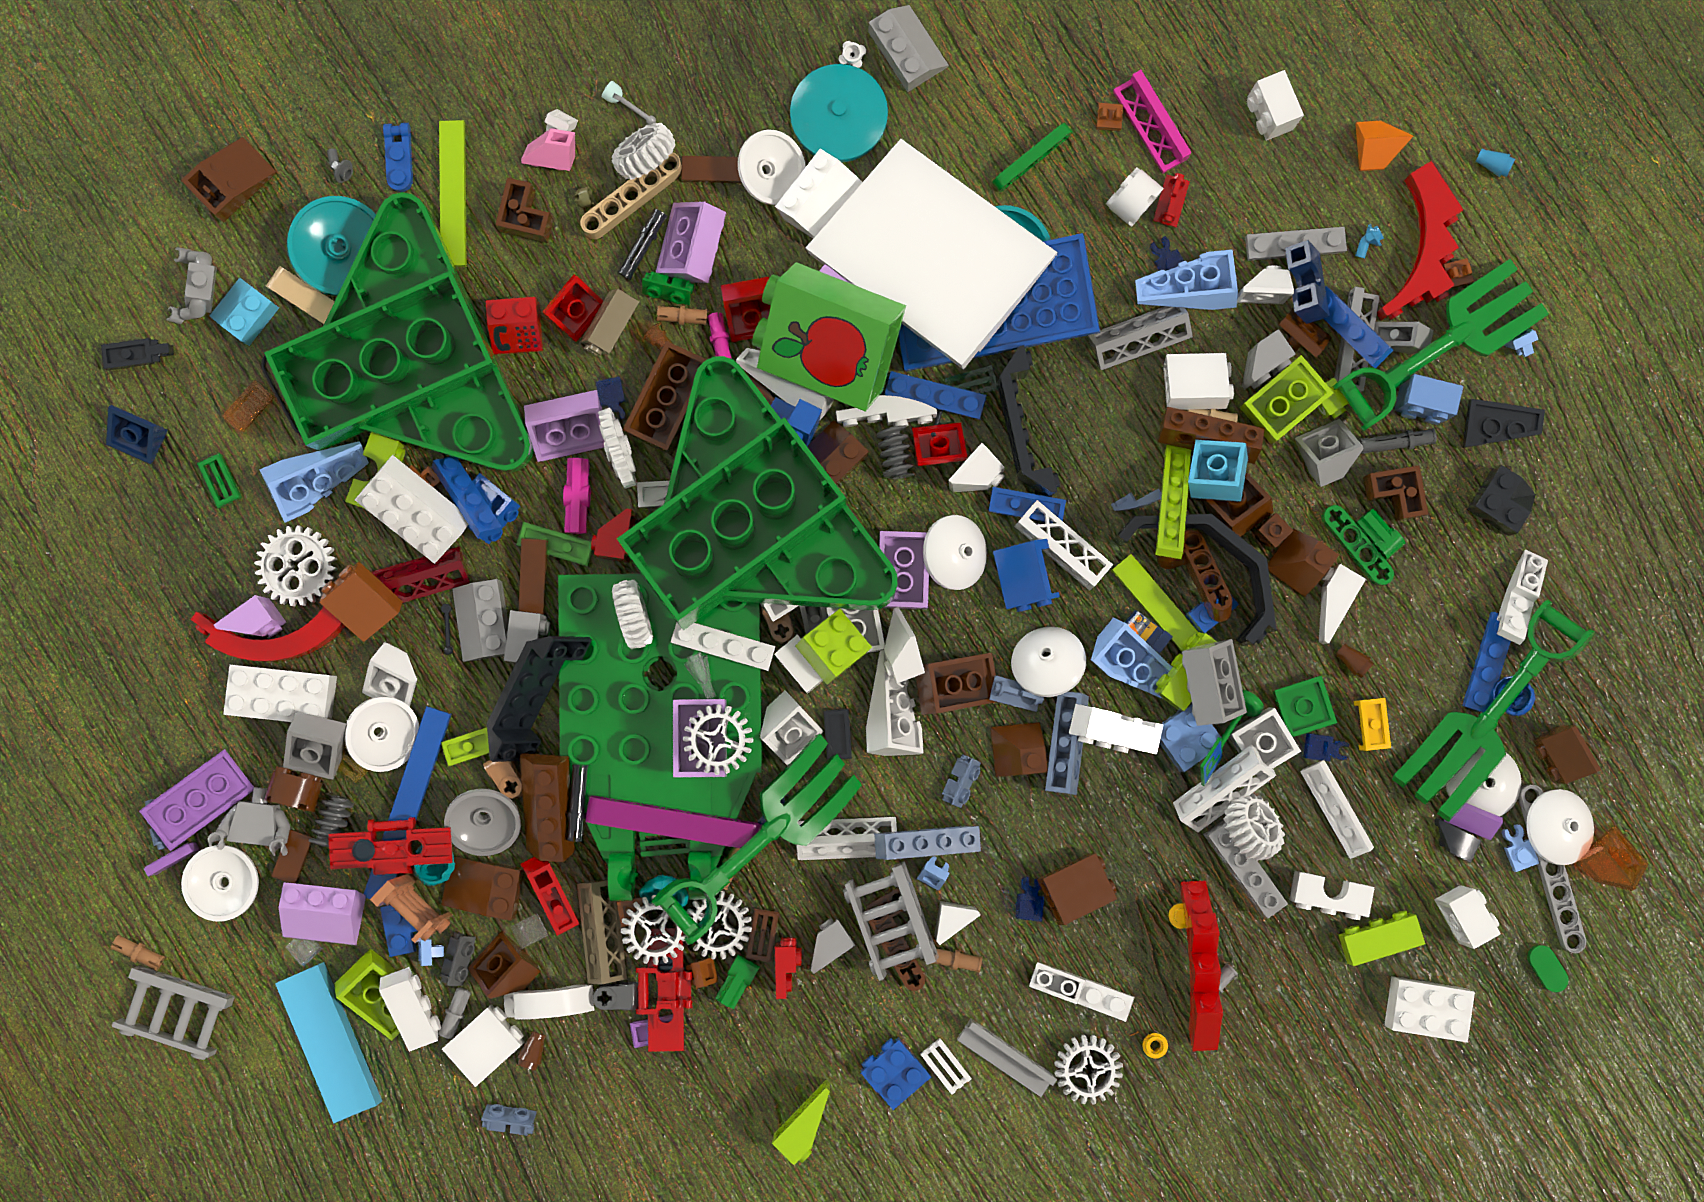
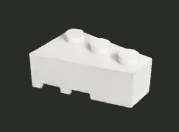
M1075 704L1069 734L1079 736L1078 741L1093 744V741L1096 740V746L1108 749L1111 748V745H1114L1113 750L1128 753L1129 749L1157 754L1163 725Z

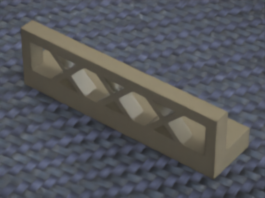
M608 880L577 884L588 984H606L627 979L617 901H610L609 897L606 901L601 898L600 887L608 886ZM606 911L612 916L609 926L603 920ZM609 936L614 939L615 943L612 951L606 947V941ZM612 961L617 964L618 975L610 976L609 966Z

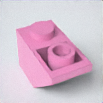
M549 129L527 145L521 163L535 167L542 166L570 171L575 159V132Z

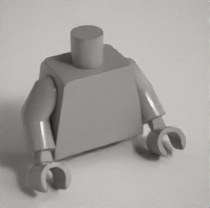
M176 247L175 250L179 251V257L174 259V261L188 264L185 288L186 308L178 309L170 306L168 311L172 313L166 320L182 324L184 320L200 318L205 313L212 312L217 267L212 266V257L206 252Z
M254 787L252 801H239L237 805H234L222 819L216 832L208 836V844L211 847L213 842L220 841L217 847L218 850H222L225 846L223 838H227V841L269 846L273 856H275L276 850L281 848V853L285 856L288 853L285 844L288 841L290 824L284 811L280 810V805L269 804L264 800L267 788Z

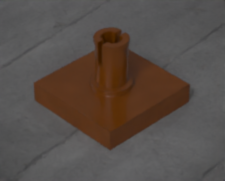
M1294 307L1279 324L1291 335L1287 342L1290 346L1293 345L1292 349L1295 353L1303 346L1312 355L1317 357L1332 338L1317 323L1311 322L1306 324L1294 312Z

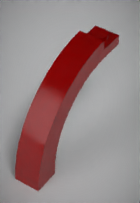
M324 606L309 623L299 630L283 637L268 640H252L241 637L231 631L216 629L214 624L217 622L202 612L196 611L190 619L197 624L195 628L206 636L209 635L205 643L214 649L240 659L261 662L286 661L310 654L329 643L346 627Z

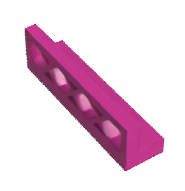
M1142 70L1134 73L1129 81L1113 89L1114 95L1119 103L1123 104V110L1162 174L1188 160L1192 152ZM1132 86L1137 94L1136 101L1125 100L1121 92ZM1137 108L1147 110L1149 114L1148 123L1137 120L1135 116ZM1149 129L1160 132L1162 135L1160 143L1150 141L1148 138ZM1162 149L1171 151L1176 160L1165 165L1160 158Z

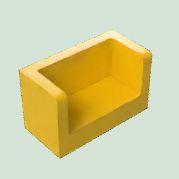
M1385 698L1353 701L1354 706L1359 707L1363 745H1359V750L1368 751L1391 748Z

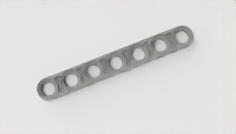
M1536 785L1522 786L1518 797L1526 828L1527 816L1532 803L1526 801L1525 792L1528 789H1533L1536 791L1537 797L1543 794V791ZM1536 853L1539 860L1537 866L1560 945L1565 951L1579 953L1586 946V937L1565 865H1557V873L1550 876L1546 872V865L1549 862ZM1556 886H1562L1565 890V895L1560 900L1555 899L1553 896V889ZM1564 910H1569L1572 914V919L1568 924H1563L1560 920V914ZM1572 934L1579 938V944L1575 948H1570L1567 945V939Z

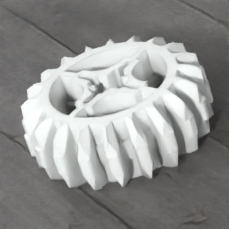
M652 123L644 128H639L635 133L632 132V135L625 138L619 144V147L615 149L612 155L614 168L622 177L630 180L636 177L640 178L651 170H655L673 152L676 145L673 134L662 123Z
M625 580L613 585L614 605L627 646L632 649L651 644L653 640L651 624L638 583L635 580Z
M720 704L716 706V713H713L711 706L706 707L707 715L698 710L697 715L701 719L697 721L691 717L689 721L695 725L694 728L686 726L684 729L687 732H692L691 737H683V741H691V746L684 747V751L693 750L694 754L690 755L688 759L689 761L694 760L696 757L699 759L695 765L696 768H700L703 763L707 764L704 770L705 773L710 772L711 766L715 767V775L720 774V767L722 766L726 774L730 773L728 765L732 764L735 769H738L739 764L736 760L738 758L742 762L747 760L745 756L741 755L742 752L751 753L752 749L745 747V742H753V738H745V734L752 732V728L743 729L742 726L748 720L745 718L739 722L737 720L741 714L739 711L731 716L732 707L727 706L725 713H721L722 706ZM721 718L720 724H718L715 731L708 732L700 729L708 720ZM729 721L738 730L739 743L729 739L726 734ZM723 726L721 733L724 736L722 738L725 737V741L731 743V745L726 743L719 744L714 751V742L711 741V738L706 737V734L709 736L718 735ZM697 737L708 741L710 745L708 758L700 752ZM723 747L737 750L729 759L720 762L715 761L718 752Z
M1254 793L1244 798L1240 797L1232 800L1228 808L1224 810L1226 816L1223 819L1227 823L1225 829L1230 833L1229 838L1233 839L1234 846L1239 847L1241 854L1245 853L1248 859L1253 858L1255 861L1267 860L1281 850L1285 834L1281 830L1283 824L1278 820L1280 816H1277L1274 812L1275 808L1269 806L1268 800L1263 801L1261 796H1256Z
M721 891L719 898H716L717 905H723L715 918L716 922L723 913V923L721 925L725 924V928H720L712 936L714 932V925H712L709 929L707 940H704L703 937L697 940L698 943L693 948L695 951L700 946L705 948L701 954L704 957L707 955L708 950L712 951L711 959L716 958L717 952H720L721 958L725 959L726 950L729 951L731 956H734L736 952L733 946L742 950L744 946L739 940L741 939L746 942L749 940V937L743 934V931L751 932L752 927L744 926V923L750 922L752 918L750 916L743 917L742 915L748 912V907L740 910L738 907L743 901L739 899L736 904L731 902L734 898L732 893L729 895L728 900L724 899L725 891ZM694 900L692 904L697 910L695 911L690 908L687 910V913L693 916V920L697 924L698 920L701 921L705 915L701 912L707 907L706 900H702L703 904ZM730 909L738 919V930L734 929L727 922V914ZM720 934L735 937L731 942L724 945L713 944L716 937Z
M643 897L644 906L640 907L637 902H634L633 905L637 911L634 913L632 910L627 909L626 913L631 916V919H622V923L629 925L628 928L621 929L622 934H629L628 937L622 939V942L624 944L632 943L627 948L629 953L637 949L634 955L635 959H639L644 954V963L647 964L649 958L653 957V963L657 965L659 962L658 957L662 956L664 963H667L668 958L666 954L670 952L671 956L676 958L677 954L673 949L677 947L682 951L684 947L679 941H685L686 936L682 935V931L677 925L674 938L665 931V924L669 917L665 911L654 920L641 916L649 910H663L660 905L655 907L652 903H648L646 897ZM636 922L646 930L641 944L636 941L634 935ZM645 923L650 926L652 924L655 926V923L660 924L659 929L665 937L661 934L650 936L651 930ZM656 940L668 943L666 947L659 950L647 949Z
M1081 1035L1082 1043H1078L1075 1037L1072 1038L1074 1046L1070 1048L1065 1043L1063 1046L1068 1052L1065 1054L1059 1051L1057 1055L1063 1061H1055L1054 1063L1056 1067L1062 1068L1054 1072L1056 1077H1063L1057 1084L1059 1087L1067 1085L1063 1093L1068 1095L1072 1092L1071 1099L1073 1101H1076L1079 1095H1081L1080 1100L1082 1104H1086L1087 1097H1090L1092 1104H1096V1096H1099L1101 1101H1105L1103 1093L1107 1091L1112 1096L1114 1092L1110 1086L1113 1085L1117 1088L1120 1086L1114 1078H1122L1123 1076L1121 1072L1115 1071V1069L1123 1067L1121 1062H1114L1120 1057L1119 1053L1114 1052L1110 1054L1114 1046L1109 1044L1105 1047L1106 1040L1104 1038H1101L1096 1044L1097 1038L1095 1035H1091L1090 1042H1087L1085 1035ZM1090 1050L1101 1052L1105 1055L1108 1063L1093 1061ZM1082 1051L1080 1063L1069 1068L1073 1057ZM1087 1060L1092 1068H1094V1071L1089 1074L1090 1079L1086 1072L1083 1071V1068H1086L1085 1065L1088 1064ZM1108 1071L1105 1080L1095 1087L1097 1076ZM1069 1076L1085 1078L1087 1089L1074 1085L1070 1081Z

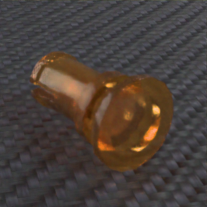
M661 322L649 328L642 338L643 340L649 338L651 340L650 344L652 346L655 345L660 351L666 341L672 343L666 336L667 332L665 330L661 331L659 328L662 325Z

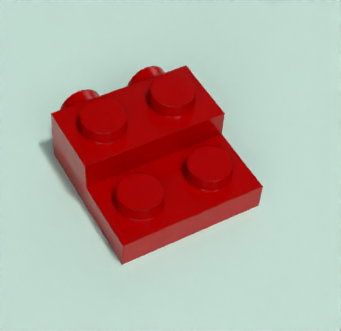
M796 937L781 938V941L776 942L775 945L776 999H786L788 992H792V973H796L797 966H801L802 948H797Z

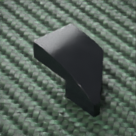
M1435 818L1434 823L1435 826H1438L1441 837L1438 839L1439 845L1445 847L1449 853L1471 863L1481 840L1443 820Z

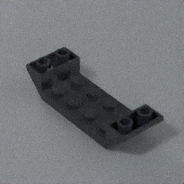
M1021 345L1000 375L997 388L1018 480L1043 496L1052 497L1057 492V487H1060L1057 472L1053 473L1052 467L1032 471V467H1035L1032 452L1028 453L1026 447L1027 443H1029L1027 428H1022L1021 424L1022 418H1024L1021 403L1017 404L1016 394H1018L1016 380L1026 378L1030 366L1033 365L1030 351L1026 352L1025 346Z
M548 636L526 642L487 722L489 757L492 762L520 761V754L536 753L541 740L531 728L565 660H582L592 641L590 637Z

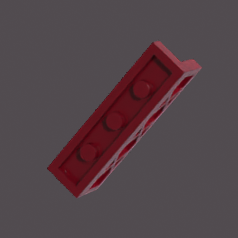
M460 546L448 549L435 564L424 556L371 572L402 600V603L470 583V578L463 564V553ZM458 569L462 576L457 579L446 577L449 572ZM427 578L438 580L436 585L433 586L422 584ZM403 585L414 587L412 592L409 593L398 591L400 586Z

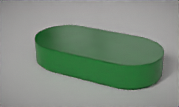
M1544 945L1531 947L1527 954V960L1543 987L1551 992L1563 991L1567 987L1569 979L1554 952Z

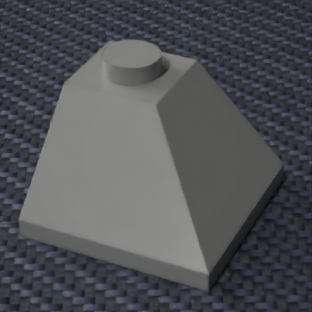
M1340 419L1295 438L1309 473L1320 487L1343 478L1363 450V445Z

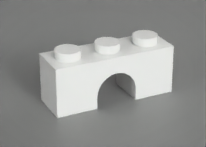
M1299 871L1294 872L1289 900L1297 902L1296 907L1311 910L1312 906L1321 907L1320 912L1336 915V911L1346 912L1345 917L1360 920L1361 916L1369 917L1374 887L1343 881L1340 894L1329 898L1323 889L1325 877Z

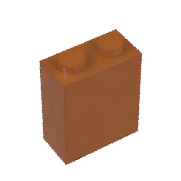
M357 562L353 567L349 565L344 568L339 574L340 578L335 582L329 581L322 588L323 594L319 603L360 640L365 642L399 613L403 601L364 565Z

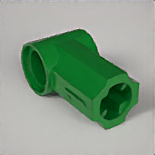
M1374 509L1369 510L1356 522L1357 526L1386 560L1406 544L1402 535L1394 528L1389 527Z
M738 954L727 973V979L722 984L715 999L721 1004L734 1009L746 987L751 984L760 966Z

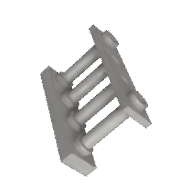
M905 861L894 865L892 868L893 872L890 873L891 876L859 887L855 886L852 879L845 884L846 888L843 889L847 903L852 904L870 954L869 966L873 975L877 974L879 981L886 977V968L919 957L920 959H925L926 965L936 962L939 958ZM893 885L895 887L899 886L902 895L899 897V900L864 911L860 900L861 896ZM902 909L908 912L910 917L908 924L875 935L872 934L869 920ZM910 933L912 935L916 934L919 942L916 948L881 959L877 947L878 944Z
M141 965L131 968L128 978L136 980L137 988L126 1019L122 1018L114 1021L112 1027L119 1029V1033L123 1035L134 1036L136 1034L191 1052V1056L197 1059L205 1060L215 1055L217 1049L207 1045L218 1012L232 1006L235 996ZM152 985L160 988L159 992H161L150 1027L136 1023L147 988H150ZM176 993L184 996L185 1002L174 1035L160 1031V1027L171 995ZM201 1001L208 1004L209 1010L198 1042L184 1039V1035L194 1005Z

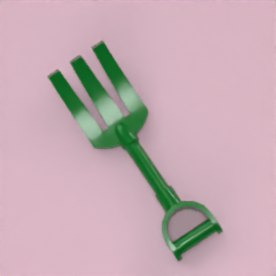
M1511 258L1447 300L1446 315L1450 328L1446 330L1443 336L1404 362L1395 364L1385 372L1376 368H1361L1332 386L1334 390L1337 388L1340 390L1363 424L1360 427L1362 431L1383 419L1393 409L1396 401L1397 387L1409 380L1412 374L1454 346L1458 347L1462 344L1471 352L1487 357L1549 314L1541 303L1491 334L1484 335L1482 331L1534 292L1527 281L1471 314L1467 311L1466 308L1518 270ZM1367 377L1374 380L1381 387L1384 393V405L1377 416L1352 379Z
M1548 599L1537 609L1528 624V638L1532 649L1519 664L1520 668L1486 711L1480 713L1478 717L1459 712L1448 713L1416 752L1393 775L1392 780L1403 788L1460 731L1462 735L1415 794V797L1426 805L1465 766L1476 752L1483 748L1485 750L1483 755L1437 813L1447 822L1461 810L1506 757L1503 742L1494 730L1501 716L1532 677H1536L1548 661L1564 662L1573 659L1586 647L1595 634V631L1592 629L1586 631L1551 607L1552 602ZM1542 619L1577 644L1569 651L1560 654L1549 653L1537 645L1535 629Z
M820 733L813 736L796 758L760 792V806L766 821L760 831L719 868L716 867L701 882L688 878L674 880L652 899V904L655 907L660 905L686 935L684 940L688 945L701 938L715 922L718 911L715 896L763 848L779 837L796 845L807 846L839 814L862 786L855 775L847 777L841 786L801 825L797 823L829 787L845 765L836 754L831 756L816 774L783 805L780 803V800L801 779L827 746V741ZM691 886L702 891L706 898L707 908L699 924L693 920L673 897L675 892Z

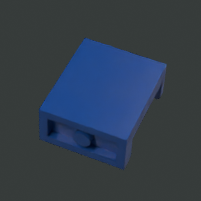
M1047 538L993 551L1006 609L1016 608L1017 612L1032 609L1031 604L1037 603V607L1052 604L1051 599L1060 597L1059 592H1051L1042 550L1049 548Z

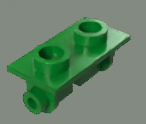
M653 271L651 273L646 272L645 278L642 279V294L648 295L651 298H660L672 301L675 304L690 306V298L694 290V284L690 283V280L673 277L672 283L668 284V275Z

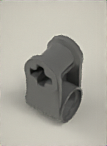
M638 982L603 984L596 989L593 1002L601 1010L638 1009ZM603 991H607V995L612 996L607 1003L603 1002V998L598 997L602 995Z

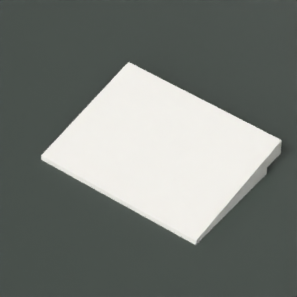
M902 139L898 141L806 247L811 256L823 265L829 266L851 284L907 305L902 324L963 370L978 351L981 352L1057 255V252Z

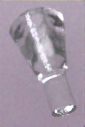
M701 652L687 657L688 662L684 666L696 682L701 685L706 699L714 698L716 694L710 682L708 656H702Z

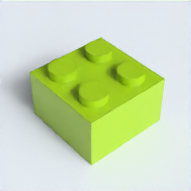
M841 609L834 612L795 645L827 685L872 648Z

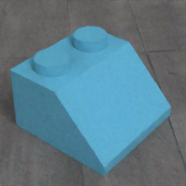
M239 278L210 314V317L240 341L250 346L279 307Z

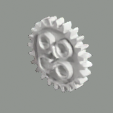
M610 408L598 412L601 424L599 427L604 439L603 445L608 461L612 462L617 478L619 477L625 489L637 485L634 473L636 469L631 457L632 451L627 435H624L619 420L615 418Z
M297 525L295 532L292 527L287 526L286 534L278 529V537L268 535L271 543L262 542L261 545L265 548V551L256 553L262 557L261 561L254 562V564L261 566V569L256 571L255 574L263 576L258 581V584L267 585L263 592L268 594L273 591L271 599L277 600L280 597V604L285 605L289 600L290 606H296L297 601H299L300 605L306 606V599L315 603V595L322 597L323 592L321 590L327 584V581L336 580L335 577L330 575L332 571L338 570V568L331 566V563L337 560L336 557L329 555L334 551V548H326L325 546L329 540H320L321 533L319 532L312 535L311 528L307 527L303 533L301 526ZM300 542L303 549L300 554L295 555L293 547L296 543ZM313 551V555L307 557L309 555V552ZM281 558L283 561V568L279 571H276L274 568V563L276 560ZM295 561L299 562V564L297 565L299 568L298 571L293 570L295 568V565L293 564ZM317 561L318 570L311 574L309 565L311 562ZM282 575H285V577L283 578V580H282V581H279V578H280ZM297 577L299 579V586L297 589L292 590L290 582L293 578Z

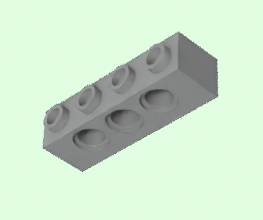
M1222 820L1203 835L1260 915L1268 919L1288 905V903L1258 861H1255L1253 858L1248 859L1245 853H1240L1238 846H1234L1233 839L1229 838V831L1225 829L1227 823Z

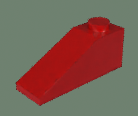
M533 857L521 863L556 935L558 936L579 925L549 861H540Z

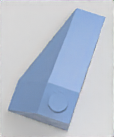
M1233 250L1206 252L1201 254L1200 258L1188 263L1183 261L1178 263L1177 267L1170 270H1160L1135 280L1137 304L1208 310L1237 307L1238 289Z
M360 441L284 459L260 469L284 522L308 513L314 508V504L323 496L328 497L333 493L331 490L341 482L349 480L369 463L367 457L363 456L364 450Z
M1113 618L1098 635L1091 661L1109 677L1157 697L1160 696L1154 691L1158 687L1156 685L1163 674H1168L1172 669V666L1125 622Z

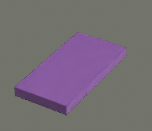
M224 749L139 811L167 848L172 851L253 792L254 786Z

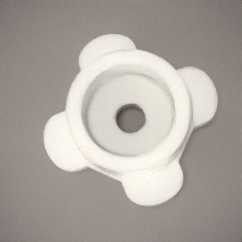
M846 41L843 44V53L839 56V62L860 68L862 66V56L866 54V48L863 45Z

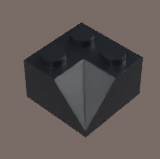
M1499 465L1492 468L1466 510L1507 536L1517 534L1532 511L1536 494L1521 476L1505 466Z

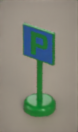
M1242 689L1247 711L1243 715L1248 717L1259 716L1264 709L1262 701L1253 693ZM1243 715L1231 721L1222 737H1218L1200 766L1202 786L1206 785L1221 761L1222 747Z

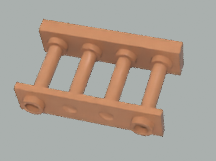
M406 874L388 880L370 900L377 907L383 904L387 906L390 904L418 931L411 940L414 943L420 940L425 942L437 931L441 934L451 924L449 919L453 914L449 911L439 915L414 891L415 888L412 885L417 879L412 874Z

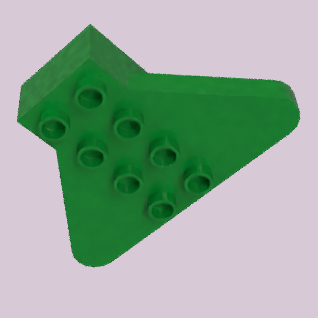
M403 192L392 194L383 201L378 209L323 327L264 352L306 446L321 451L367 431L494 470L508 473L520 471L528 465L534 450L526 424L432 214L416 196Z
M716 356L705 360L698 367L694 378L665 503L617 538L622 549L682 630L688 628L723 601L855 610H879L887 606L894 599L897 590V573L891 562L846 505L844 494L785 417L781 419L737 362L725 356Z

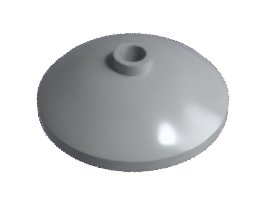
M474 789L460 794L450 803L445 813L444 827H451L452 843L460 850L472 855L489 856L506 850L515 842L520 832L521 817L517 806L504 794L490 789ZM480 812H486L488 814L482 815Z

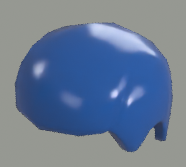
M1513 676L1504 677L1496 684L1493 690L1494 699ZM1529 683L1505 713L1511 716H1521L1532 709L1536 698L1534 689Z

